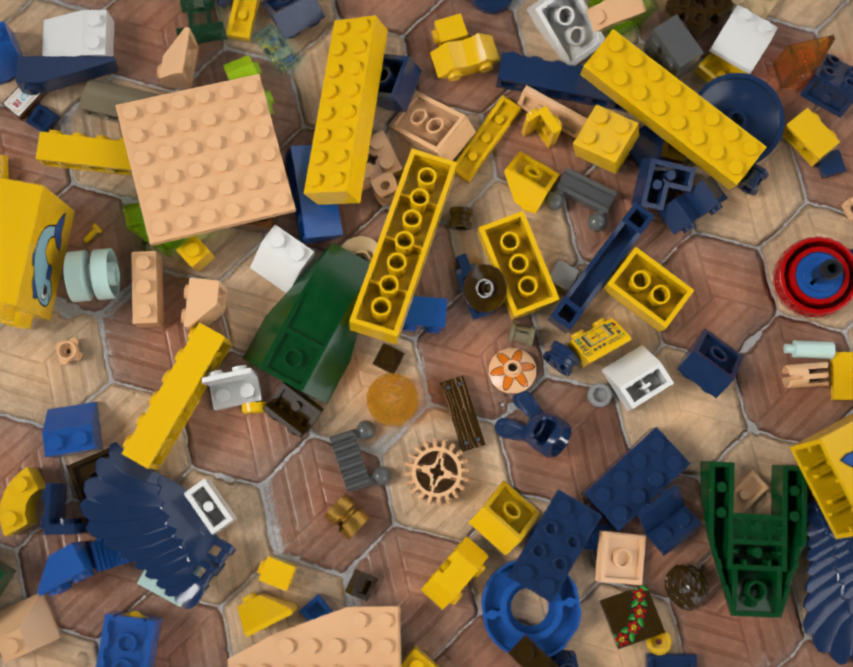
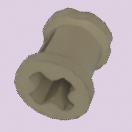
M512 321L507 342L523 343L531 348L536 327L516 325V322Z

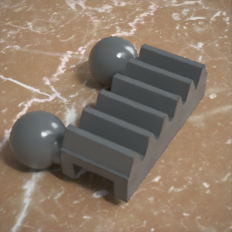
M566 167L555 191L546 196L545 204L550 210H559L564 204V195L567 199H573L575 203H581L583 207H589L591 211H597V213L590 215L587 224L592 231L599 232L606 227L607 221L605 216L618 192Z
M368 420L361 421L356 429L330 437L348 493L373 484L385 486L391 480V472L384 466L377 467L371 475H368L356 439L360 437L361 439L368 440L374 436L376 431L375 425Z

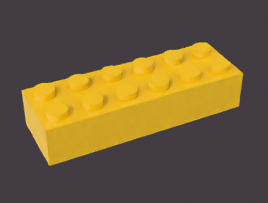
M200 322L197 327L194 326L187 336L189 341L186 346L180 348L174 358L176 363L173 368L165 372L160 390L155 391L149 400L151 405L146 413L143 412L137 419L136 426L138 427L133 435L130 434L123 443V448L125 449L122 454L147 469L161 468L208 388L207 385L202 383V378L208 377V372L219 369L233 345L225 336Z

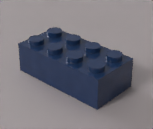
M653 427L642 435L580 494L602 515L601 517L613 530L619 531L645 504L654 499L691 463L657 427Z

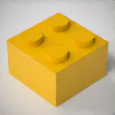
M596 104L573 142L575 156L617 174L639 137V123Z

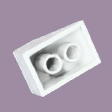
M538 0L526 9L537 29L567 65L575 66L596 51L605 40L601 31H593L586 11L588 7L584 0Z
M81 10L44 20L42 56H113L114 20L107 10Z

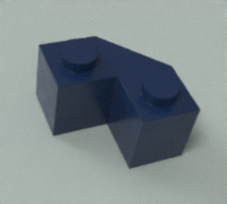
M709 176L692 187L691 192H686L673 199L664 206L663 211L659 210L658 214L674 235L680 231H683L685 234L696 226L694 222L708 213L712 216L723 208L721 203L728 198L713 177Z

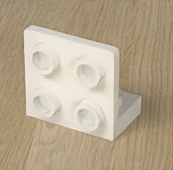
M247 365L235 366L232 368V372L223 373L222 370L211 371L207 373L208 377L202 378V383L210 386L215 411L241 406L243 403L263 401L258 373L252 368H247Z

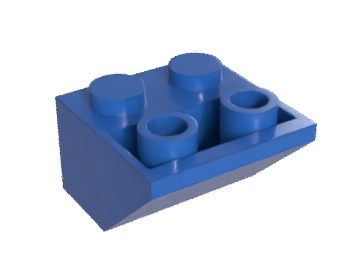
M87 541L70 543L48 556L37 591L39 596L47 594L50 597L57 594L60 595L73 587L71 583L83 582L95 575L93 570L96 569Z

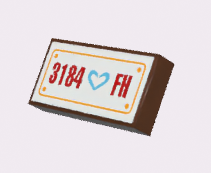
M17 87L2 104L22 121L47 93L28 95L22 93L20 88Z

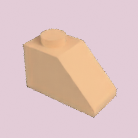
M605 0L586 11L593 31L600 32L607 31L645 13L646 9L643 0Z

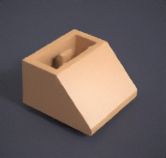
M189 278V285L186 284L184 288V298L187 299L186 309H183L181 313V323H184V327L189 331L194 326L197 327L199 322L208 327L225 313L228 289L219 280Z

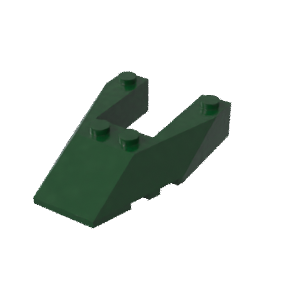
M700 461V491L707 539L730 615L781 618L792 588L790 584L794 572H797L800 564L798 560L802 548L807 543V481L799 466L771 465V515L734 513L735 462Z

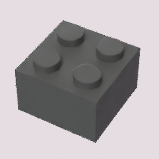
M677 14L655 27L644 46V53L678 79L691 72L704 53Z

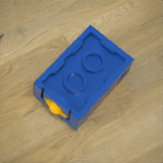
M113 610L106 613L96 667H154L163 617L143 615L138 611H131L129 613Z

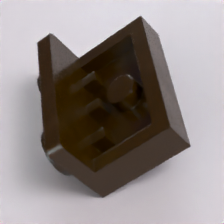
M285 382L281 384L271 401L263 407V410L268 413L271 419L279 421L287 427V430L292 435L300 438L311 430L324 411L321 406L300 390Z

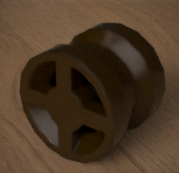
M457 206L449 209V214L452 216L449 222L450 229L458 231L472 229V222L470 221V217L473 215L472 208Z

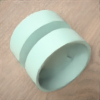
M112 248L94 249L91 256L86 250L69 251L66 253L64 259V280L68 296L72 302L91 301L94 293L98 300L118 298L120 292V270L116 254Z

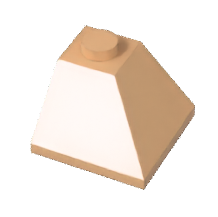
M188 27L182 30L163 55L162 64L158 65L157 77L164 87L183 90L193 87L199 46L191 29Z
M36 594L0 611V653L4 663L62 638L45 595L39 596Z

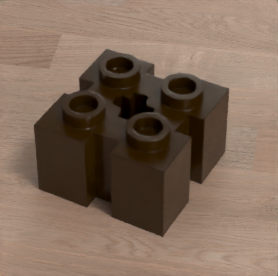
M668 0L665 10L671 17L677 14L697 42L710 31L712 21L717 25L731 13L734 3L731 0ZM700 4L703 6V9L701 7L696 9L695 5Z

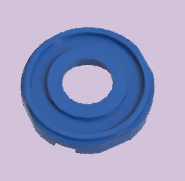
M510 560L493 572L483 589L481 608L484 627L492 641L507 653L526 635L548 657L553 656L567 646L566 644L579 627L581 608L577 587L571 577L567 575L553 602L547 601L548 612L545 618L533 626L521 624L512 614L511 602L514 595L526 587L507 576L516 561Z

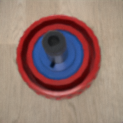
M822 236L805 238L788 247L775 264V270L772 275L774 292L781 304L798 316L806 318L826 317L840 311L853 299V254L839 241Z

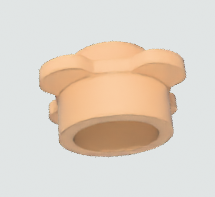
M71 338L69 341L56 344L55 349L61 364L67 365L69 361H79L82 359L83 354L79 351L78 339Z

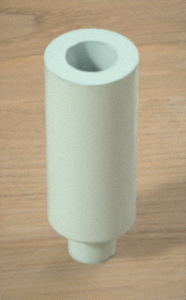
M793 340L792 344H784L783 351L784 353H790L793 358L833 359L835 356L834 342Z

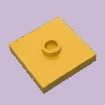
M835 352L834 358L830 359L831 400L853 401V352Z

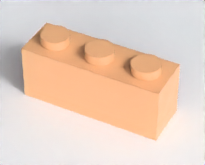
M157 251L131 252L133 324L139 328L164 327L162 256Z

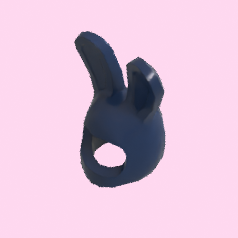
M528 391L514 394L513 402L515 406L530 419L525 426L508 418H500L495 423L496 434L505 439L525 441L535 451L547 458L557 457L566 448L570 440L572 429L569 423L555 414L543 411L533 395Z

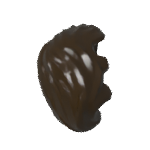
M675 565L667 572L665 589L669 599L676 606L686 611H692L704 604L709 595V587L704 574L696 566Z

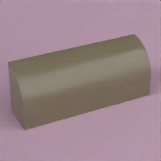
M91 79L83 90L79 108L87 116L120 123L115 105L159 96L160 94Z

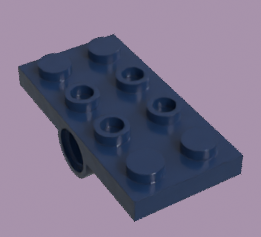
M557 489L542 517L530 532L525 546L507 576L552 603L602 515Z

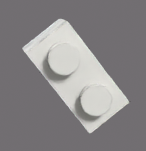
M203 479L184 493L212 535L218 534L238 519L210 479Z

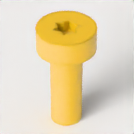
M96 223L92 225L93 229L83 239L84 242L88 243L97 233L103 231Z

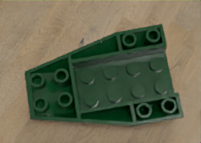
M332 243L265 316L243 359L292 387L328 404L351 361L358 333L350 330L349 321L370 262Z

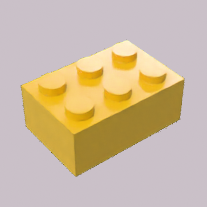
M637 247L629 253L602 289L658 332L668 327L694 292V289Z

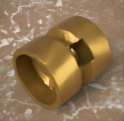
M345 493L326 512L324 517L333 526L338 525L339 532L349 540L371 517L362 508L357 509L355 507L356 502Z

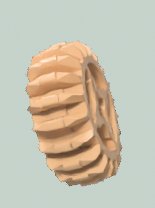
M433 439V447H429L428 442L424 441L423 446L425 449L423 451L419 446H415V450L419 453L417 456L409 453L408 457L414 461L413 463L405 462L404 465L410 467L411 472H404V476L412 477V480L406 482V486L414 483L415 488L410 493L413 495L419 490L421 492L418 497L419 501L426 495L428 496V505L432 503V498H436V504L440 506L442 497L445 498L448 504L451 502L448 496L451 493L456 499L459 497L455 491L457 488L465 491L466 488L460 485V482H469V478L462 477V472H470V468H462L461 464L467 463L468 460L467 458L459 460L458 456L462 455V450H459L456 454L452 452L456 446L454 443L447 449L445 448L446 440L442 441L440 447L437 446V439ZM430 452H438L434 464H418L424 455ZM445 454L450 456L455 462L457 473L450 472L444 468ZM440 459V470L444 474L443 476H438L435 485H433L434 478L433 474L430 473V468L434 469ZM416 471L426 473L430 477L428 491L419 484ZM441 479L455 481L448 490L435 493Z

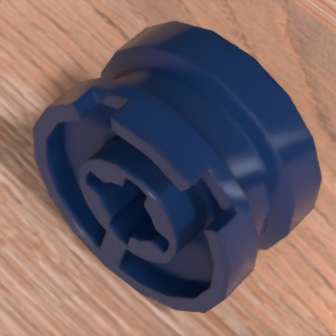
M554 341L550 346L551 350L546 351L542 357L556 371L569 377L573 372L572 368L574 366L577 367L581 360L565 345Z

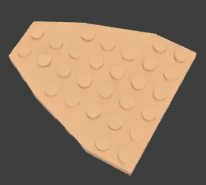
M349 606L279 631L228 658V667H401L400 606Z

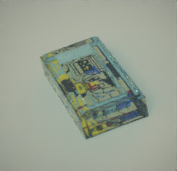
M271 23L252 36L280 74L299 62L298 57Z

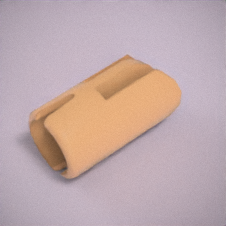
M828 362L785 365L782 373H787L791 376L783 377V384L786 388L829 386V381L826 380L809 381L810 379L829 377L828 371L808 370L828 368L829 364Z

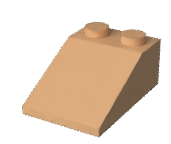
M418 91L413 94L407 112H399L388 125L392 131L419 151L451 161L455 159L475 134V130L466 115Z

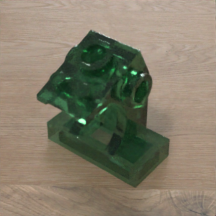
M180 0L182 12L187 13L188 28L191 29L197 44L228 39L223 21H213L212 9L215 8L214 0ZM206 12L207 23L195 25L194 14ZM185 27L176 29L177 37Z

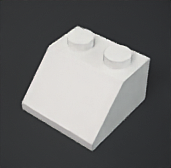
M737 4L709 52L750 74L778 27Z
M274 225L261 242L250 269L287 293L309 269L317 257L313 250L277 225Z

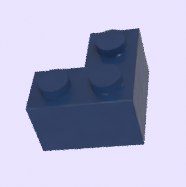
M654 158L641 159L631 205L637 202L643 208L663 211L668 189L678 192H691L696 168Z

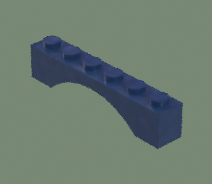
M635 202L547 321L567 334L655 215Z

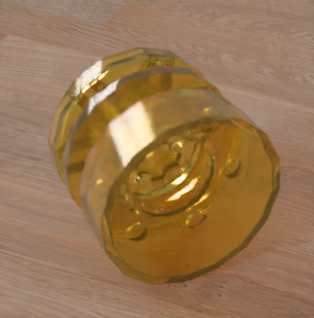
M387 373L378 377L370 385L367 392V406L372 417L378 423L387 427H399L407 424L415 416L418 408V392L415 385L407 377L398 373ZM391 393H394L395 397L400 398V400L396 401L395 406H391L390 402H386Z

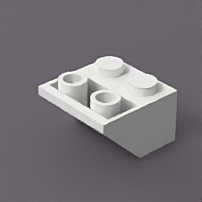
M643 345L601 370L627 411L634 409L674 384L661 362Z

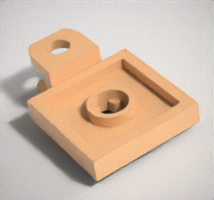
M382 130L371 135L368 158L373 156L378 159L375 160V165L371 163L366 164L362 191L371 187L377 201L385 206L393 201L398 187L395 176L403 173V169Z

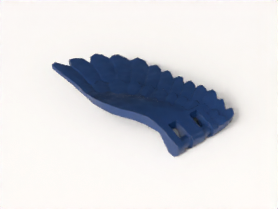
M117 442L112 443L109 448V458L100 457L96 461L95 473L98 477H92L85 481L84 492L87 499L82 501L80 509L89 520L85 529L92 537L104 539L105 548L121 551L120 557L123 560L136 561L134 568L146 570L145 577L151 580L157 579L156 586L165 589V595L175 597V602L185 603L184 608L191 609L201 600L205 591L210 587L209 582L214 576H218L226 565L224 562L229 555L233 556L236 548L218 538L217 534H211L184 495L188 491L175 481L151 469H147L122 454L124 449ZM213 545L221 549L217 556L209 553ZM198 565L206 570L201 578L193 574Z
M808 501V538L806 545L811 548L807 553V560L811 562L806 570V573L810 574L805 584V591L808 594L802 606L807 610L803 621V629L805 634H812V643L818 652H828L830 657L839 665L847 664L849 657L853 662V537L836 539L817 501Z

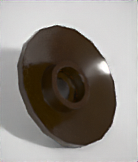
M481 264L474 267L467 274L464 281L463 292L465 299L471 308L478 312H491L498 309L503 304L507 295L505 276L493 265ZM489 284L491 286L490 293L487 291V286Z

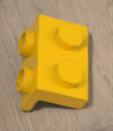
M545 105L540 109L536 107L526 114L521 133L525 137L535 130L547 148H550L556 144L562 130V124L555 114L552 115Z

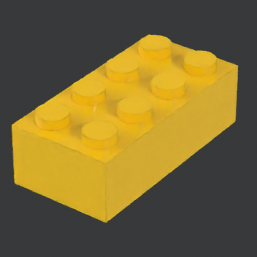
M524 211L478 227L477 236L489 265L498 268L505 276L507 295L504 303L512 321L557 304L560 300Z

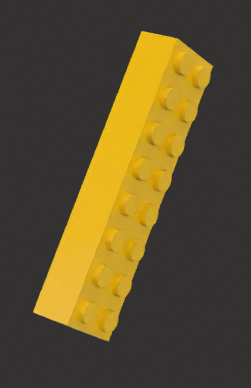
M376 15L334 21L304 194L318 205L360 203L388 35L387 28Z
M614 29L582 68L580 75L729 190L741 181L766 149V146Z
M411 149L349 321L351 331L397 345L456 174L457 162Z

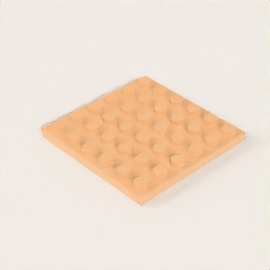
M259 74L115 105L151 246L296 212Z

